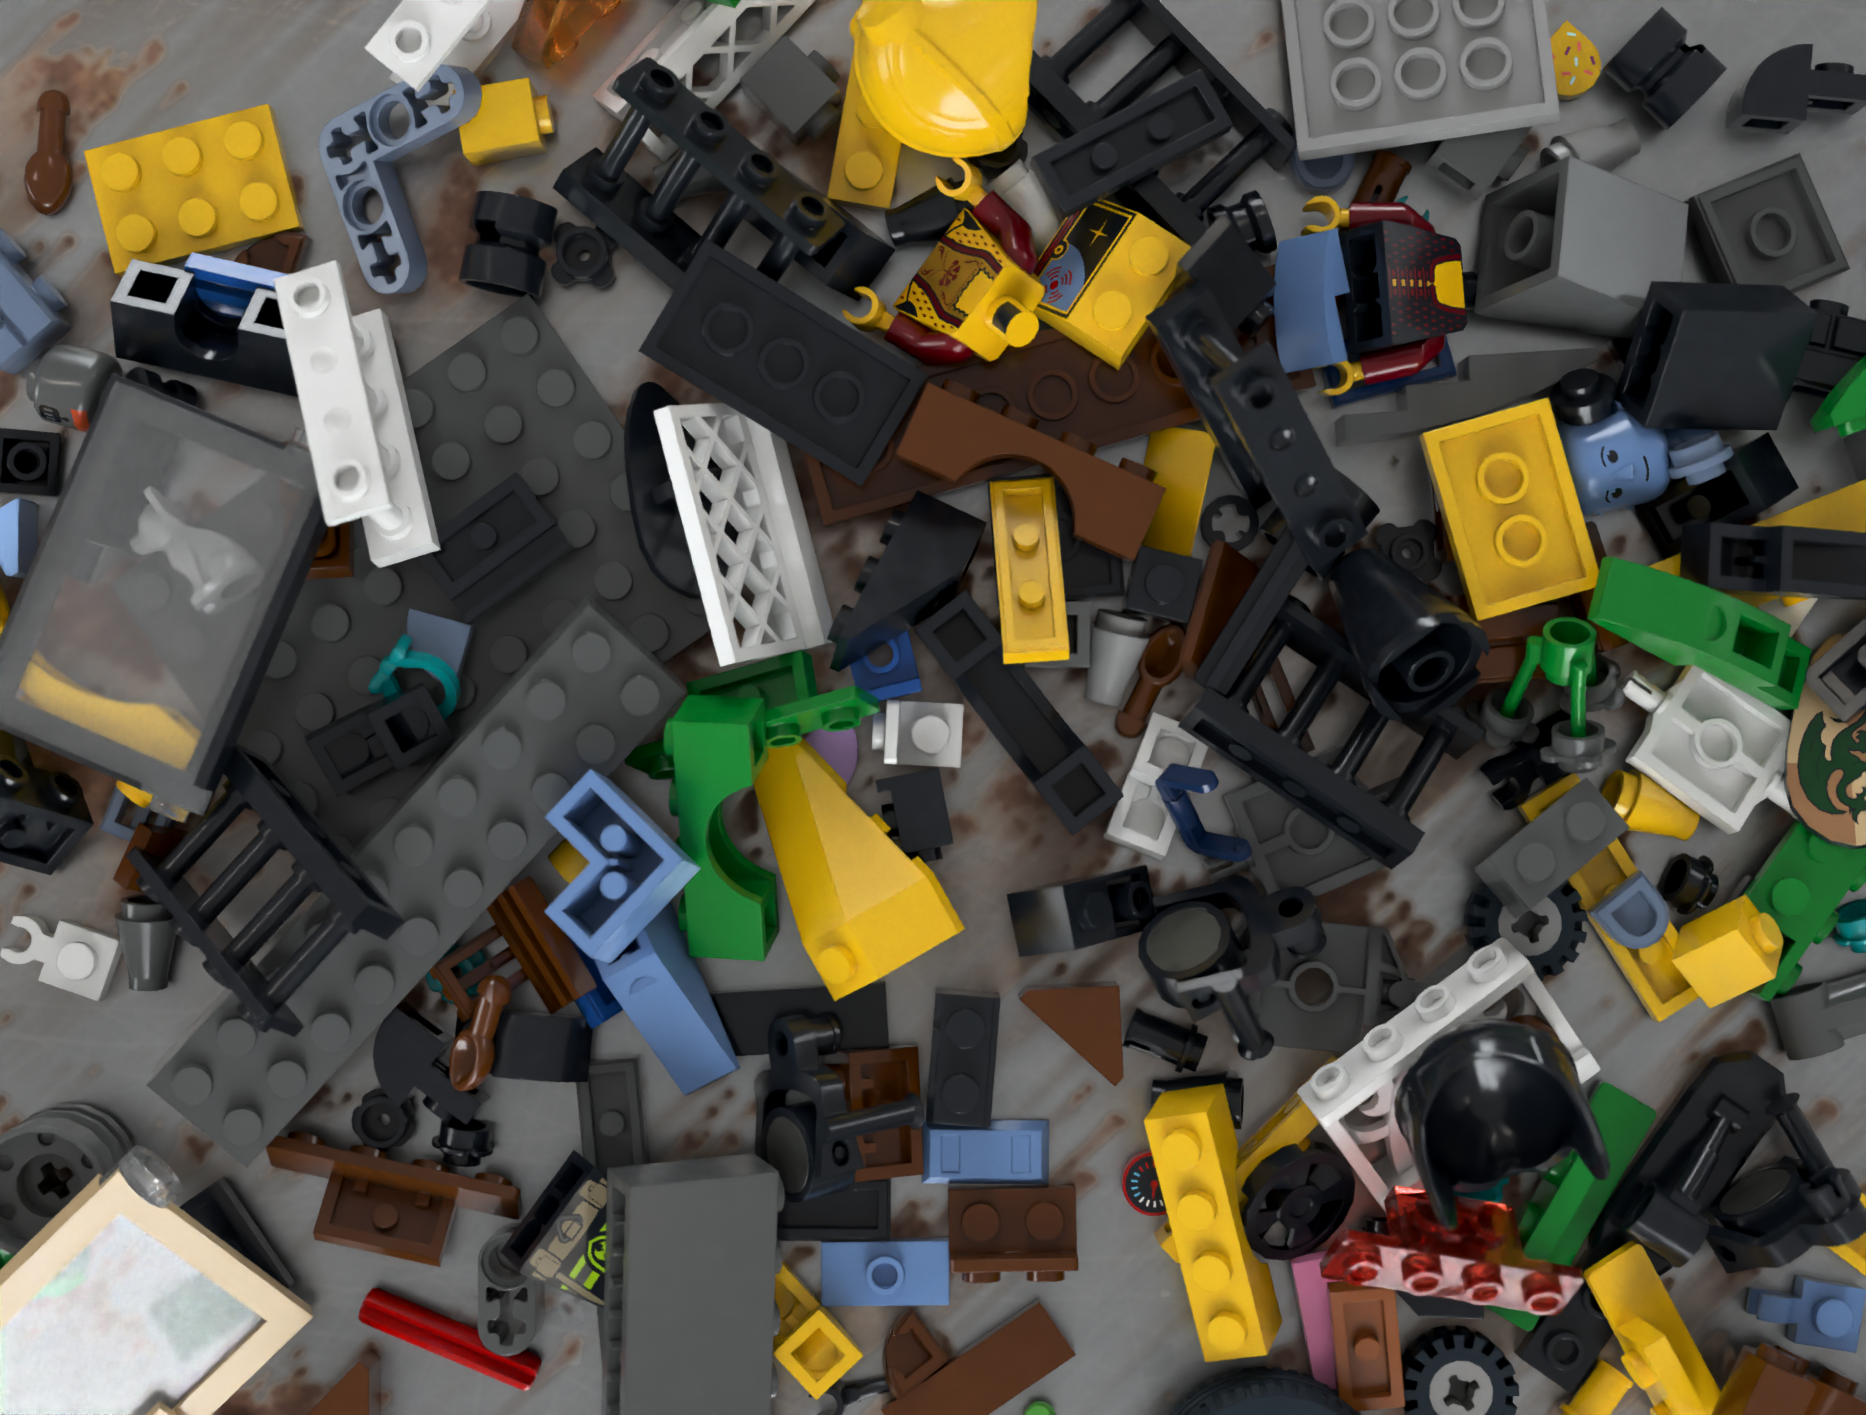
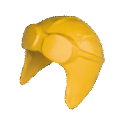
M866 0L857 9L850 21L849 32L854 41L855 75L863 97L874 117L882 127L905 145L920 152L950 158L978 157L997 151L1002 152L1020 136L1026 124L1029 76L1038 0Z

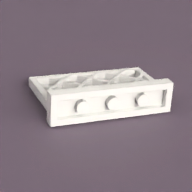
M724 403L671 405L653 411L720 667L774 658L794 651H807L834 643L827 639L833 624V618L786 441ZM682 425L696 440L693 452L686 444ZM710 457L722 469L719 481L707 469ZM700 490L712 502L709 515L703 509L699 494ZM727 520L739 532L736 544L724 532ZM717 554L729 566L726 578L720 573L716 559ZM743 583L755 594L752 607L740 595ZM734 617L745 628L741 647H739L733 624Z

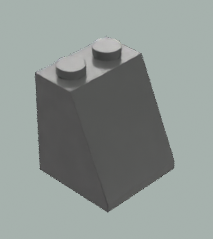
M1567 156L1487 194L1485 197L1474 313L1486 317L1633 340L1651 281L1682 282L1684 255L1687 245L1686 231L1689 204L1572 156Z

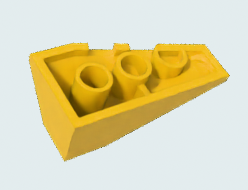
M803 737L802 741L792 746L782 748L768 747V759L753 783L802 944L834 1001L878 980L965 929L933 871L918 856L910 860L887 836L891 828L877 814L868 817L847 795V783Z

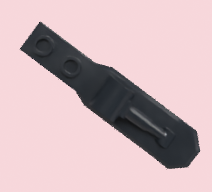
M1750 1050L1713 1054L1707 1057L1683 1086L1624 1171L1590 1230L1585 1251L1548 1302L1534 1328L1528 1331L1514 1351L1519 1358L1572 1394L1614 1333L1584 1278V1271L1629 1241H1636L1643 1246L1658 1276L1666 1273L1673 1266L1680 1268L1685 1265L1699 1250L1708 1234L1710 1222L1707 1217L1711 1212L1713 1203L1724 1194L1760 1140L1777 1121L1775 1116L1766 1114L1765 1109L1772 1101L1786 1094L1784 1073Z

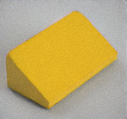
M1173 427L1150 434L1143 465L1157 472L1153 483L1165 487L1166 490L1141 545L1191 557L1215 444L1208 432Z

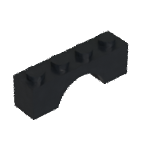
M966 590L914 629L922 643L1069 834H1076L1124 797L1123 793L1090 750L1041 692L1021 663L1004 664L1000 633Z

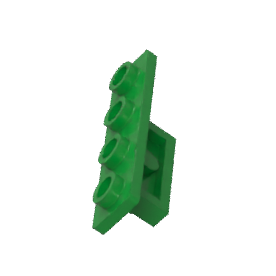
M803 650L687 682L688 695L764 698L767 746L769 748L795 745L802 741V734L822 728L830 732L849 730L861 724V717L880 712L878 698L858 686H849L818 695L812 655ZM664 739L635 747L624 759L625 765L648 774L650 779L667 780L675 777L674 758L666 756Z
M1798 819L1793 822L1743 894L1747 895L1760 913L1769 914L1777 923L1782 936L1787 938L1782 946L1776 978L1746 991L1748 994L1756 999L1769 1002L1775 994L1781 997L1792 988L1802 972L1803 967L1797 962L1812 942L1816 945L1821 943L1833 930L1839 919V913L1834 910L1847 891L1856 892L1865 884L1866 848L1849 849L1828 844L1807 831Z
M1600 1081L1588 1101L1594 1113L1610 1161L1611 1168L1607 1179L1597 1180L1573 1149L1560 1163L1546 1171H1541L1542 1181L1530 1201L1525 1200L1515 1212L1508 1228L1510 1236L1485 1277L1484 1307L1525 1331H1531L1536 1325L1656 1118L1654 1109L1605 1081Z

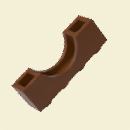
M945 379L941 388L927 382L896 452L898 460L954 485L971 470L993 460L1019 459L1033 463L1053 476L1064 490L1071 507L1073 538L1130 563L1135 560L1166 490L1165 487L1153 483L1157 472L1127 458H1122L1118 467L1095 457L1098 449L1097 445L1069 432L1063 431L1060 439L1057 440L1036 431L1039 420L1016 408L1004 405L1001 413L998 414L976 404L980 396L978 392L955 381Z

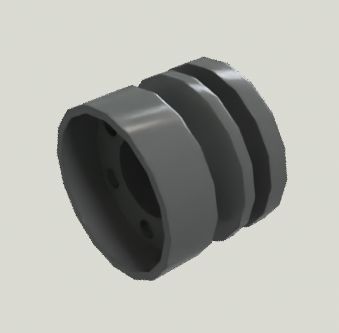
M56 1104L35 1112L19 1125L14 1126L0 1136L1 1250L16 1255L98 1174L108 1179L119 1168L124 1176L136 1184L137 1157L127 1133L108 1114L85 1104ZM67 1166L72 1171L73 1177L61 1181L55 1171Z

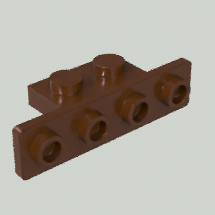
M289 1132L287 1137L277 1135L266 1146L272 1166L329 1179L313 1230L315 1240L441 1267L457 1207L516 1220L520 1217L522 1209L521 1190L512 1187V1182L500 1175L481 1172L476 1173L474 1178L452 1174L447 1166L428 1159H415L412 1165L388 1160V1156L384 1152L363 1145L351 1146L350 1151L325 1146L324 1140L304 1132Z

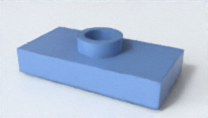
M891 1238L890 1241H821L822 1306L949 1305V1238Z

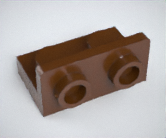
M897 1045L883 1048L842 1049L834 1055H822L821 1066L832 1069L841 1078L847 1111L903 1100L908 1092H913L920 1098L918 1046ZM907 1125L856 1137L865 1168L856 1170L853 1182L924 1174L922 1127L914 1130Z
M1075 1184L948 1186L949 1272L962 1273V1281L968 1283H993L1001 1280V1272H1026V1279L1028 1281L1057 1282L1065 1279V1271L1079 1270Z

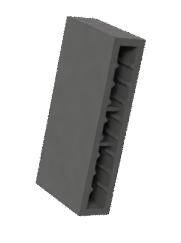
M754 1153L607 1168L601 1415H771V1398H774L778 1391V1374L772 1361L773 1337L777 1336L780 1330V1312L775 1301V1275L780 1273L783 1262L782 1249L777 1238V1214L783 1209L785 1191L779 1171Z

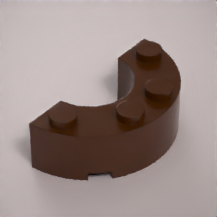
M1761 1342L1758 1349L1746 1345L1743 1346L1711 1415H1866V1399L1855 1394L1859 1382L1825 1365L1822 1366L1819 1374L1816 1375L1807 1371L1811 1362L1807 1358L1779 1344L1774 1343L1772 1347Z

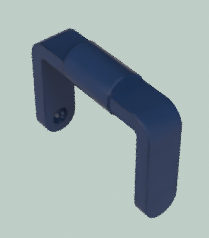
M1169 764L1157 778L1155 785L1186 846L1197 854L1234 862H1241L1249 858L1252 854V848L1246 839L1207 832L1204 829L1187 791L1197 793L1213 791L1219 784L1215 772L1179 764Z

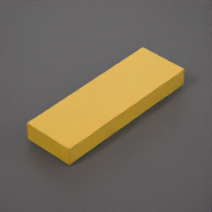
M1054 477L990 481V501L1004 664L1069 660L1070 649Z

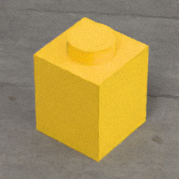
M529 77L481 85L482 100L476 116L468 123L459 127L463 154L473 166L547 154L544 134L555 132L548 95L538 96Z
M1745 894L1682 925L1672 962L1710 1009L1776 978L1783 946V937L1774 919L1767 913H1760Z

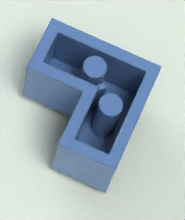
M592 769L545 816L590 863L544 912L590 958L611 964L701 869L611 779Z

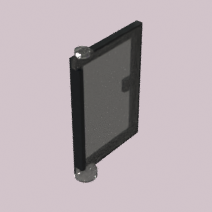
M112 372L0 635V729L152 794L153 797L148 808L163 816L186 822L190 811L198 815H206L328 527L324 518L306 431L294 427L286 445Z

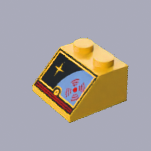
M1101 199L1065 218L1039 257L1034 273L1044 284L1045 295L1033 310V313L1051 327L1119 370L1149 326L1145 316L1163 305L1172 292L1177 263L1191 246L1139 212Z

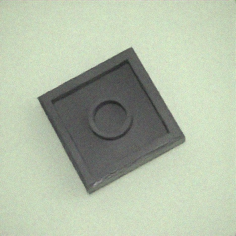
M1800 153L1699 193L1684 201V203L1689 204V216L1719 283L1781 285L1794 294L1850 269Z

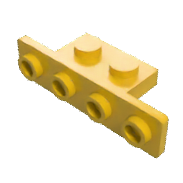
M1629 1241L1584 1271V1278L1625 1352L1621 1356V1360L1635 1383L1645 1390L1653 1404V1407L1650 1408L1651 1415H1711L1721 1391L1643 1246L1636 1241Z

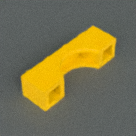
M1216 1084L1162 1092L1144 1119V1124L1205 1362L1266 1356L1282 1324V1318L1268 1263H1261L1253 1254L1241 1220L1236 1188L1238 1141L1224 1085Z

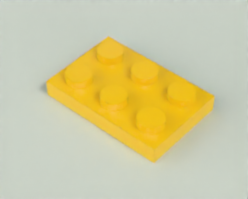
M269 104L84 151L114 273L121 278L132 259L168 266L187 261L191 252L211 255L254 244L277 233H296L305 230L275 112Z
M1548 397L1419 435L1467 604L1473 619L1476 621L1484 620L1596 587L1599 569Z

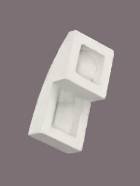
M1153 712L1121 788L1124 797L1116 802L1103 838L1162 861L1167 854L1176 826L1162 801L1155 781L1169 764L1201 768L1208 746L1179 728L1180 722Z

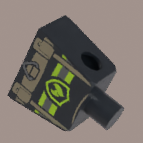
M573 1150L500 1250L509 1262L525 1276L600 1308H604L607 1177L582 1155Z

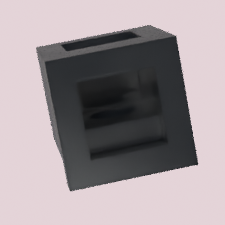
M939 768L875 780L878 793L891 790L893 803L881 805L883 820L891 828L887 836L893 842L901 841L902 851L910 860L917 856L923 862L942 859L941 846L954 843Z

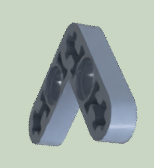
M441 64L419 92L405 81H402L331 119L324 125L319 135L318 149L323 167L363 276L368 285L376 292L383 294L414 292L422 285L426 278L428 267L426 254L392 162L468 123L476 116L482 100L481 85L476 75L465 67ZM447 83L454 84L456 93L449 97L450 106H428L425 100L434 101L446 95L449 91ZM398 103L406 107L410 118L409 129L400 139L393 134L389 124L390 113ZM351 136H371L373 141H363L350 150L351 157H347L345 148L352 143ZM371 188L379 192L383 202L382 214L374 224L367 219L363 210L364 197ZM392 233L391 236L381 237L382 242H377V235ZM395 255H399L401 265L397 266L394 270L395 276H391L388 266L394 263Z

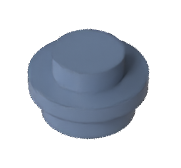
M1718 431L1701 434L1683 441L1668 450L1673 463L1668 467V471L1672 479L1685 477L1688 485L1703 483L1723 474L1726 471L1723 462L1732 457L1734 452L1730 444L1722 443Z

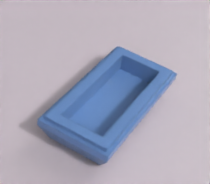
M924 1119L922 1125L924 1166L922 1183L1049 1184V1120L991 1119L990 1127H973L928 1123Z

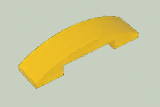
M783 1260L780 1273L775 1275V1301L780 1312V1330L778 1335L773 1337V1355L817 1400L863 1357V1352L828 1309L822 1306L821 1301Z

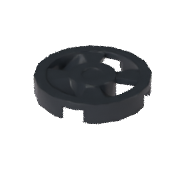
M1314 1141L1315 1148L1302 1151L1296 1143L1284 1146L1263 1159L1246 1178L1241 1191L1248 1197V1201L1244 1211L1240 1212L1241 1220L1249 1246L1265 1259L1286 1261L1306 1255L1326 1242L1344 1222L1354 1200L1356 1181L1350 1165L1326 1143ZM1266 1197L1265 1201L1267 1208L1260 1209L1262 1202ZM1277 1221L1286 1228H1291L1289 1235L1285 1239L1286 1242L1283 1244L1284 1246L1270 1245L1263 1238Z

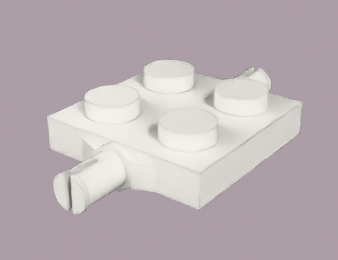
M1686 665L1674 685L1666 691L1661 690L1644 678L1637 670H1633L1626 677L1620 689L1624 691L1625 696L1649 712L1646 717L1643 733L1625 759L1627 763L1727 835L1739 832L1754 806L1766 798L1791 814L1794 819H1797L1790 809L1784 787V777H1782L1785 770V749L1790 719L1768 704L1695 665Z

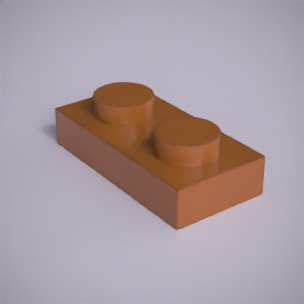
M1392 1276L1328 1282L1327 1292L1336 1391L1339 1398L1348 1403L1357 1412L1405 1407L1396 1293Z

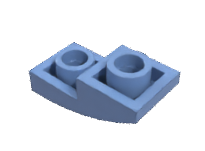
M1337 228L1279 241L1274 280L1277 283L1274 291V308L1276 309L1274 318L1278 355L1285 373L1332 365L1348 360L1335 296L1350 292Z

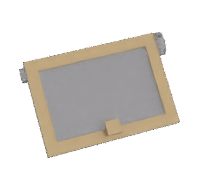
M134 1146L104 1176L98 1174L0 1269V1415H212L313 1318L312 1307L175 1205L172 1201L181 1194L182 1186L174 1171L151 1150L142 1146Z

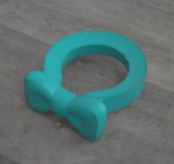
M403 634L395 643L390 654H387L382 659L379 669L370 680L367 689L372 694L382 692L384 697L401 691L399 683L393 675V671L397 667L423 668L435 674L445 688L444 701L436 705L445 720L453 713L461 695L460 682L453 669L442 659L429 653L408 650L413 639Z

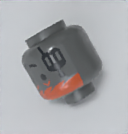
M62 342L51 347L47 353L39 354L33 361L27 376V396L33 401L34 408L44 421L87 433L112 372L123 377V371L117 359L112 355L68 342Z

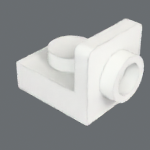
M887 700L886 713L878 712L873 717L872 750L884 751V764L961 768L964 704Z

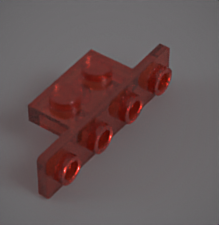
M1395 1185L1384 1200L1390 1236L1344 1229L1340 1231L1319 1263L1321 1277L1324 1279L1348 1282L1354 1286H1373L1404 1291L1416 1296L1429 1295L1466 1301L1477 1306L1490 1305L1527 1311L1541 1316L1559 1315L1584 1283L1582 1270L1578 1267L1524 1259L1512 1205L1454 1196L1458 1227L1449 1231L1440 1225L1425 1190Z

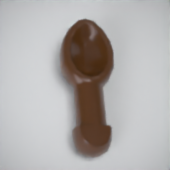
M55 89L43 92L38 98L36 111L40 112L37 152L28 160L24 175L25 189L30 203L37 212L46 216L56 214L65 205L73 187V169L63 153L66 115H70V103L67 95Z
M1171 623L1162 626L1150 635V640L1138 663L1140 677L1123 710L1118 709L1115 717L1114 728L1123 738L1134 739L1143 733L1148 725L1145 721L1162 688L1171 684L1181 675L1180 653L1186 630L1180 624Z
M501 975L486 976L479 983L477 992L480 996L470 1027L461 1031L453 1042L449 1058V1074L451 1084L458 1091L467 1092L476 1088L486 1079L495 1059L493 1038L503 1007L509 1003L511 998V985Z

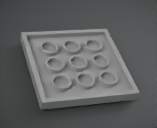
M1281 0L1297 149L1300 161L1560 122L1546 0Z

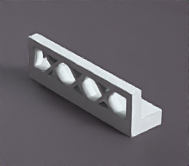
M680 0L592 96L607 112L622 122L631 105L614 92L612 86L620 74L644 58L649 57L659 65L671 70L678 77L680 83L706 105L715 109L740 82V79L773 47L815 0H740L736 8L704 0ZM747 7H763L762 28L752 39L735 40L736 19ZM720 53L719 74L708 86H692L693 65L703 54ZM649 128L641 140L663 162L679 147L664 133L658 138Z

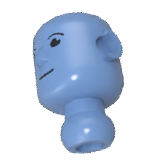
M1615 400L1612 402L1611 413L1597 423L1585 426L1569 425L1562 420L1557 423V429L1582 514L1596 515L1624 507L1631 511L1634 510V505L1655 500L1664 493L1670 481L1668 467L1673 463L1668 450L1690 438L1713 432V430L1645 429L1621 406L1620 402Z

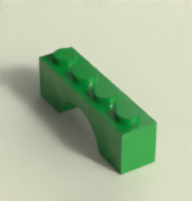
M688 695L674 717L668 718L664 729L665 754L667 757L674 758L675 777L670 784L668 803L671 816H678L680 836L677 837L675 843L701 867L684 886V894L680 898L678 907L679 929L681 932H687L689 957L765 961L780 932L776 874L756 866L736 849L728 837L722 817L723 799L733 792L752 786L768 759L764 698Z

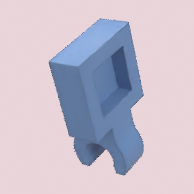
M1796 1275L1793 1294L1749 1287L1745 1312L1756 1315V1319L1761 1321L1788 1324L1786 1338L1793 1343L1856 1353L1866 1289L1854 1284Z

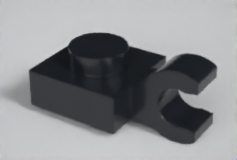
M1562 709L1536 724L1540 733L1534 743L1514 742L1515 750L1488 760L1480 768L1482 775L1492 786L1500 783L1505 778H1509L1504 787L1492 793L1493 799L1504 811L1518 807L1527 799L1535 779L1539 778L1547 786L1558 778L1572 774L1561 770L1558 763H1547L1540 759V749L1552 745V727L1561 721L1571 720V714L1564 712Z

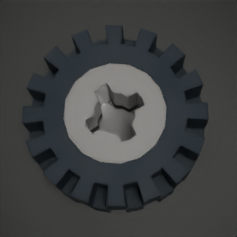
M1481 880L1478 882L1481 887L1476 893L1471 892L1467 903L1471 905L1469 913H1464L1463 924L1468 926L1469 934L1465 935L1468 945L1473 947L1475 951L1491 945L1499 938H1505L1528 959L1540 981H1543L1547 975L1557 976L1565 971L1562 966L1567 961L1574 963L1579 956V953L1575 950L1579 942L1585 943L1587 932L1582 931V921H1588L1587 912L1585 909L1580 908L1578 901L1582 900L1578 891L1570 888L1567 884L1568 880H1566L1535 907L1515 919L1484 881ZM1535 923H1539V924H1536L1535 929L1531 932V933H1532V938H1531V936H1530V931L1533 929Z
M1456 1325L1455 1330H1448L1445 1326L1434 1328V1335L1427 1338L1422 1333L1414 1339L1418 1343L1413 1351L1406 1348L1401 1356L1405 1362L1402 1374L1405 1397L1403 1412L1406 1415H1515L1517 1406L1513 1403V1396H1519V1385L1513 1378V1375L1516 1374L1515 1370L1504 1356V1353L1478 1331L1474 1333L1467 1327ZM1473 1381L1472 1383L1468 1384V1391L1465 1394L1464 1391L1466 1389L1467 1382ZM1447 1395H1449V1396H1451V1397H1456V1399H1452V1398H1450V1397H1446V1398H1444V1397L1447 1396Z

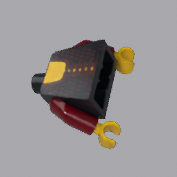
M1321 195L1312 198L1306 203L1302 211L1321 212L1327 218L1328 225L1322 227L1316 225L1305 226L1301 231L1302 236L1335 228H1349V230L1339 233V241L1350 289L1349 293L1344 294L1349 355L1360 354L1359 361L1349 363L1346 360L1332 364V366L1339 370V385L1334 389L1317 391V393L1323 396H1336L1346 392L1354 381L1365 379L1366 385L1418 373L1444 349L1446 334L1464 330L1467 325L1466 310L1474 309L1478 275L1474 272H1463L1461 245L1456 238L1437 234L1431 223L1412 207L1402 202H1351L1350 209L1339 208L1336 201L1332 198Z

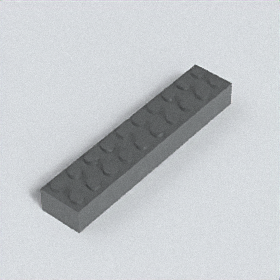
M587 595L349 853L350 858L404 919V923L388 940H384L362 929L356 935L350 932L285 1002L304 1025V1028L296 1037L272 1028L267 1033L254 1028L240 1015L236 1008L241 1000L233 990L225 988L155 1064L146 1086L247 1168L558 832L545 816L590 769L608 778L686 693L683 680ZM314 891L251 960L268 981L329 915L326 908L331 901L323 891Z

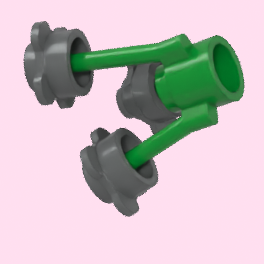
M1560 617L1547 622L1543 628L1542 637L1530 636L1527 638L1525 658L1510 689H1493L1487 693L1483 703L1477 701L1468 703L1465 712L1470 717V721L1476 723L1485 731L1482 738L1489 745L1498 749H1506L1514 742L1534 743L1540 733L1539 728L1534 723H1531L1534 717V708L1523 694L1537 665L1540 664L1546 678L1550 682L1564 687V695L1560 699V706L1564 712L1571 714V720L1561 721L1552 727V745L1540 749V759L1547 763H1558L1561 770L1569 773H1588L1602 766L1603 758L1606 755L1616 752L1617 744L1614 740L1605 738L1604 726L1598 722L1586 720V712H1595L1603 708L1608 711L1616 710L1625 702V693L1617 686V679L1621 675V668L1615 661L1595 653L1597 631L1591 624L1573 617Z

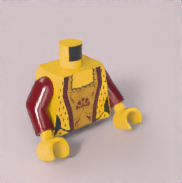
M952 158V160L961 166L965 172V180L962 186L954 190L949 182L939 176L935 177V183L939 191L946 196L959 201H968L975 209L971 213L964 207L893 304L892 307L899 311L896 317L887 312L884 302L870 288L863 286L855 287L854 290L866 300L872 301L870 312L864 317L857 318L842 309L844 317L858 330L873 332L879 329L886 333L885 341L929 365L965 362L972 355L991 362L1000 357L1008 344L1014 347H1022L1028 344L1035 337L1039 327L1038 317L1033 313V310L1045 295V286L1034 273L1038 259L1031 226L994 190L987 193L982 188L983 179L979 169L960 158Z

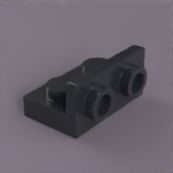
M0 755V862L52 875L94 824L83 795V790L77 780L64 772H50L20 763L10 756Z

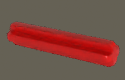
M372 1288L367 1293L359 1310L358 1319L363 1324L522 1391L529 1390L532 1387L541 1367L542 1359L536 1354L526 1350L512 1356L495 1354L484 1346L479 1337L478 1330L379 1288Z

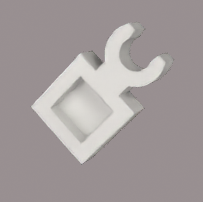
M13 916L11 924L26 929L31 935V944L25 951L12 946L3 947L0 953L3 959L13 964H26L34 961L43 962L44 965L38 981L95 1001L105 1000L122 953L120 937L69 919L59 920L55 934L50 933L47 924L37 916Z

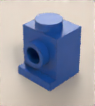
M908 630L887 642L893 650V658L888 665L884 667L873 665L869 661L868 654L850 665L855 686L877 697L879 702L923 692Z

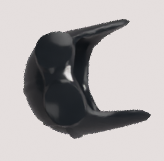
M1491 1018L1470 1023L1460 1022L1454 1028L1433 1038L1423 1047L1415 1061L1409 1065L1408 1072L1398 1087L1394 1101L1396 1122L1401 1134L1406 1139L1435 1216L1440 1225L1449 1231L1458 1227L1454 1191L1469 1193L1486 1191L1495 1187L1501 1180L1524 1172L1537 1173L1546 1171L1565 1159L1572 1149L1580 1156L1589 1172L1597 1180H1605L1609 1175L1611 1166L1607 1150L1588 1098L1578 1078L1574 1059L1568 1048L1559 1039L1543 1030L1505 1019Z

